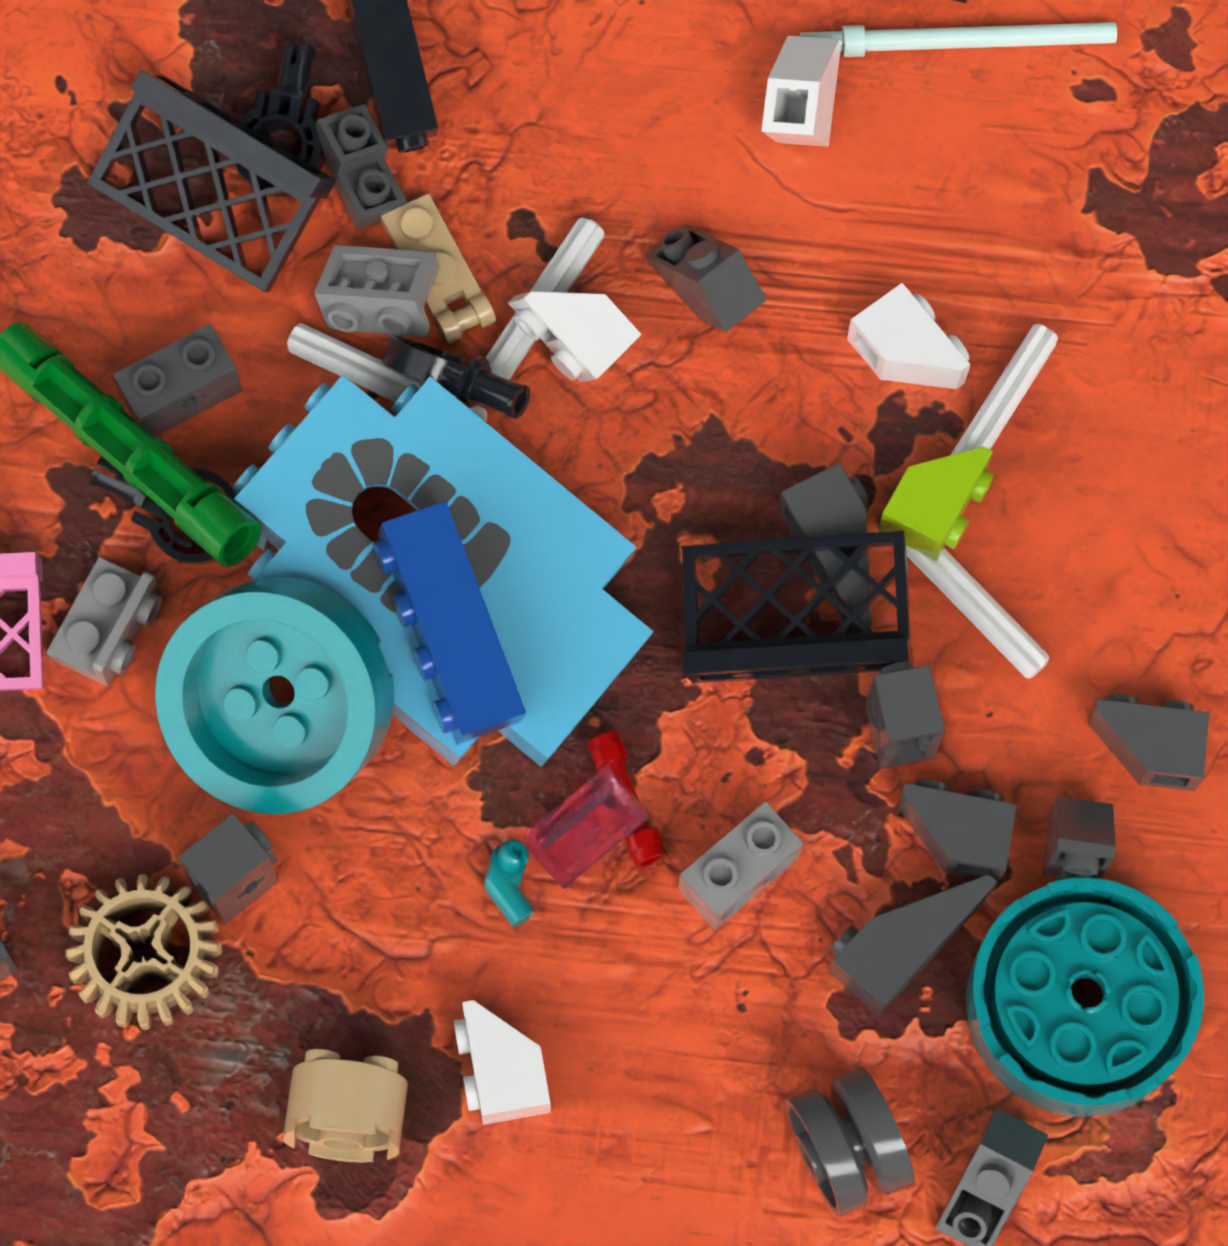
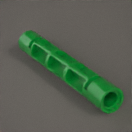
M25 322L14 323L0 333V371L35 402L42 403L71 428L77 439L84 445L91 446L124 475V479L134 489L144 492L175 520V524L222 566L230 567L244 560L254 550L261 535V525L214 483L206 482L173 453V449L163 439L155 438L123 410V406L112 395L104 394L74 368L73 362L30 324Z

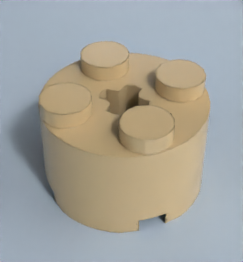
M324 1049L306 1051L305 1061L296 1065L292 1071L283 1141L288 1146L295 1148L297 1138L309 1143V1155L335 1161L373 1162L375 1151L387 1149V1160L395 1158L400 1151L408 1088L407 1080L397 1073L398 1062L382 1056H369L364 1058V1062L340 1060V1055L333 1051Z

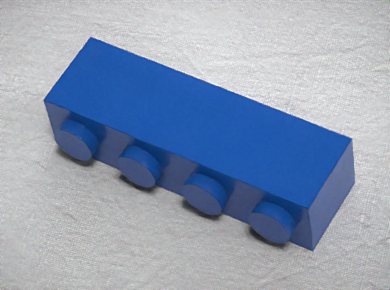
M447 501L383 522L378 533L380 541L373 543L374 552L384 575L392 573L399 594L393 595L394 606L402 626L405 628L412 625L419 643L418 647L413 648L414 659L422 679L425 681L432 678L439 699L433 701V709L442 732L445 734L452 731L456 745L520 723L526 714V710Z

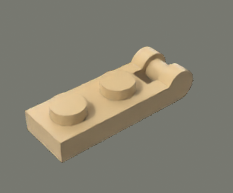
M430 194L381 215L382 226L395 249L435 252L440 268L426 300L425 307L447 345L461 339V332L476 325L482 329L496 322L490 302L478 286ZM463 298L467 306L452 313L447 305Z

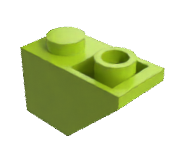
M983 446L909 466L882 513L878 531H904L906 534V546L935 561L938 560L945 545L955 549L970 521L962 516L971 499L981 503L994 479L995 474L987 470L993 451Z

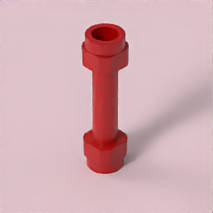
M610 731L592 738L587 742L590 757L596 772L603 771L629 835L625 838V845L635 867H645L662 860L667 856L663 841L657 827H649L624 764L628 760V754L618 732Z

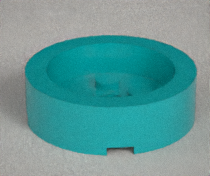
M269 576L230 587L190 615L178 627L161 657L156 676L155 702L158 721L168 748L184 772L202 789L215 798L246 811L263 814H286L302 811L328 800L338 793L370 762L383 743L390 726L394 706L393 675L388 673L385 659L378 645L381 642L380 638L368 620L356 607L334 591L317 583L294 577ZM282 676L291 682L295 692L292 702H275L276 698L272 695L269 688L270 681L268 680L270 677Z
M1069 878L1054 881L1014 901L1003 911L989 929L974 958L967 982L966 1011L969 1029L976 1048L989 1070L1006 1088L1021 1099L1036 1107L1061 1115L1089 1117L1111 1114L1133 1106L1151 1095L1178 1068L1189 1053L1198 1034L1203 1015L1204 984L1201 967L1197 955L1193 954L1186 938L1177 927L1179 923L1167 910L1146 894L1119 882L1099 878ZM1081 978L1094 980L1101 987L1103 993L1101 1003L1095 1007L1081 1008V1005L1072 996V984Z

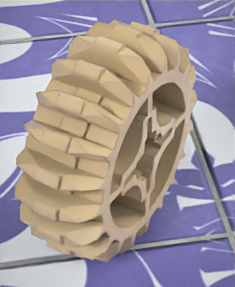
M146 874L138 876L137 890L129 891L125 880L118 878L115 881V887L119 895L110 899L106 891L99 889L95 892V896L102 907L95 911L90 906L82 905L79 909L81 917L89 923L88 927L80 925L70 926L69 935L71 938L84 944L66 949V957L69 961L82 963L69 972V977L74 984L88 982L79 992V996L84 1003L93 1002L100 997L95 1009L99 1017H107L118 1007L116 1023L120 1027H127L133 1012L138 1013L137 1019L142 1030L150 1029L152 1024L151 1013L159 1012V1016L165 1026L173 1024V1016L169 1008L178 1004L183 1013L190 1015L194 1008L186 996L193 992L198 997L205 999L210 994L208 987L199 980V977L217 978L219 975L218 966L204 960L222 954V946L219 942L206 940L219 932L218 925L215 920L201 921L209 911L207 904L203 900L188 906L193 893L186 885L179 888L170 897L172 882L168 877L163 876L158 881L155 891L151 890L150 881ZM154 910L161 912L159 916L153 914L145 924L138 927H130L118 921L126 915L138 911ZM177 920L185 926L190 936V952L185 967L176 963L174 957L167 953V945L173 936L171 929ZM104 937L113 941L115 947L121 950V958L115 967L117 975L110 984L102 977L99 968V951ZM146 941H152L151 945L161 962L155 958L146 962L143 957L142 963H137V958L128 942L134 946L143 942L146 948ZM148 977H160L168 982L173 981L165 988L148 994L127 993L130 987L135 989L143 979Z

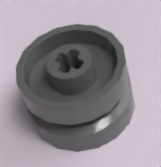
M857 1066L832 1078L831 1097L834 1107L825 1094L813 1087L785 1099L789 1122L806 1167L827 1204L835 1215L839 1217L867 1204L868 1185L865 1175L874 1188L886 1195L913 1184L915 1177L908 1151L894 1117L874 1080L862 1066Z

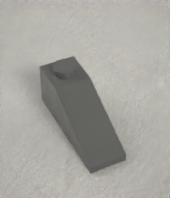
M840 463L781 492L778 510L794 538L867 533L865 508L868 505L867 495L857 477L853 475L848 478ZM842 549L841 551L850 557L857 549ZM830 550L816 551L807 561L822 587L844 564ZM867 552L857 565L869 575ZM851 569L830 594L852 613L870 593L869 584ZM833 606L843 623L847 618ZM869 607L859 620L871 629V611ZM855 625L847 631L848 634L863 633Z
M988 874L871 918L860 931L851 925L830 948V951L836 957L832 960L829 972L880 1017L992 894L997 881Z

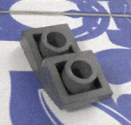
M365 104L317 119L315 125L332 177L336 179V187L356 229L380 222L381 215L408 203L384 159L388 146Z

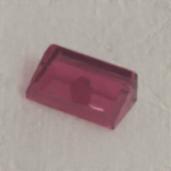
M607 765L532 827L523 838L527 851L564 889L649 818V814L619 776Z

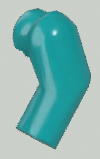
M511 839L497 846L492 852L484 880V887L511 926L516 928L530 919L536 911L519 889L525 866L529 860V851L522 842Z

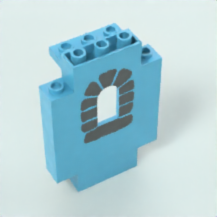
M344 375L332 387L324 382L312 394L304 406L310 413L296 428L290 423L284 426L268 447L274 454L260 469L252 464L240 476L232 488L237 494L234 502L261 525V535L257 546L265 551L272 544L279 550L275 554L270 549H267L254 563L247 575L253 581L269 576L305 579L334 591L356 607L368 620L380 638L381 642L378 645L385 659L388 673L393 675L394 706L392 715L455 767L478 738L456 745L452 731L445 734L442 732L433 709V701L439 699L432 678L425 681L422 679L414 659L413 648L418 647L419 643L412 625L405 628L402 626L394 606L393 595L399 594V590L393 574L384 575L374 552V542L359 530L352 516L354 500L361 492L371 487L389 488L417 510L447 501L526 710V714L520 723L497 731L542 767L654 632L603 590L627 562L636 546L432 377H429L420 389L413 384L405 389L391 408L397 414L395 417Z

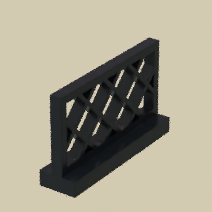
M140 69L131 86V89L136 92L87 183L261 291L270 292L320 199H327L336 179L157 71ZM147 107L160 115L165 138L141 144L136 123L144 108ZM173 124L186 132L175 135ZM196 137L204 142L210 165L185 172L178 142ZM129 140L130 148L122 150L126 141ZM167 145L175 175L150 182L143 152ZM217 151L230 159L220 162ZM133 155L140 185L121 189L106 180L117 159ZM240 164L249 170L254 193L229 199L222 169ZM212 172L219 202L194 209L187 179ZM262 178L275 187L264 189ZM177 182L184 212L167 217L158 212L152 189ZM142 192L144 202L132 195ZM286 192L299 200L301 204L290 223L274 227L267 196ZM257 200L264 230L239 236L231 206ZM222 210L229 239L210 244L202 239L197 216ZM186 219L189 230L176 222ZM286 231L278 244L276 234ZM266 237L271 259L261 275L246 265L241 243ZM231 246L233 257L220 249Z
M904 531L682 546L686 652H683L684 675L693 684L880 672L882 668L895 663L912 662L914 664L910 631L906 534ZM894 546V567L879 583L857 565L871 547ZM842 549H857L850 557L841 551ZM830 550L844 564L822 587L801 567L816 551ZM802 552L794 562L784 554ZM775 554L788 568L766 591L746 571L760 555ZM746 556L739 565L729 558ZM720 558L733 570L712 595L697 582L696 560ZM851 569L873 588L852 613L830 594ZM795 574L799 575L818 592L797 616L774 598ZM740 577L762 595L741 620L719 602ZM894 580L896 598L886 590ZM697 591L707 599L699 609ZM881 595L897 609L898 631L873 632L859 618ZM826 599L847 619L832 635L817 636L803 622ZM770 602L791 622L776 639H761L748 626ZM714 606L736 625L721 642L699 644V622ZM853 625L863 632L846 634ZM798 628L808 636L790 638ZM742 632L752 639L735 641Z

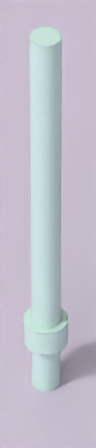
M1116 22L885 30H865L864 25H843L841 31L800 32V37L839 39L842 41L840 52H842V57L845 58L864 57L866 51L1111 44L1117 41Z

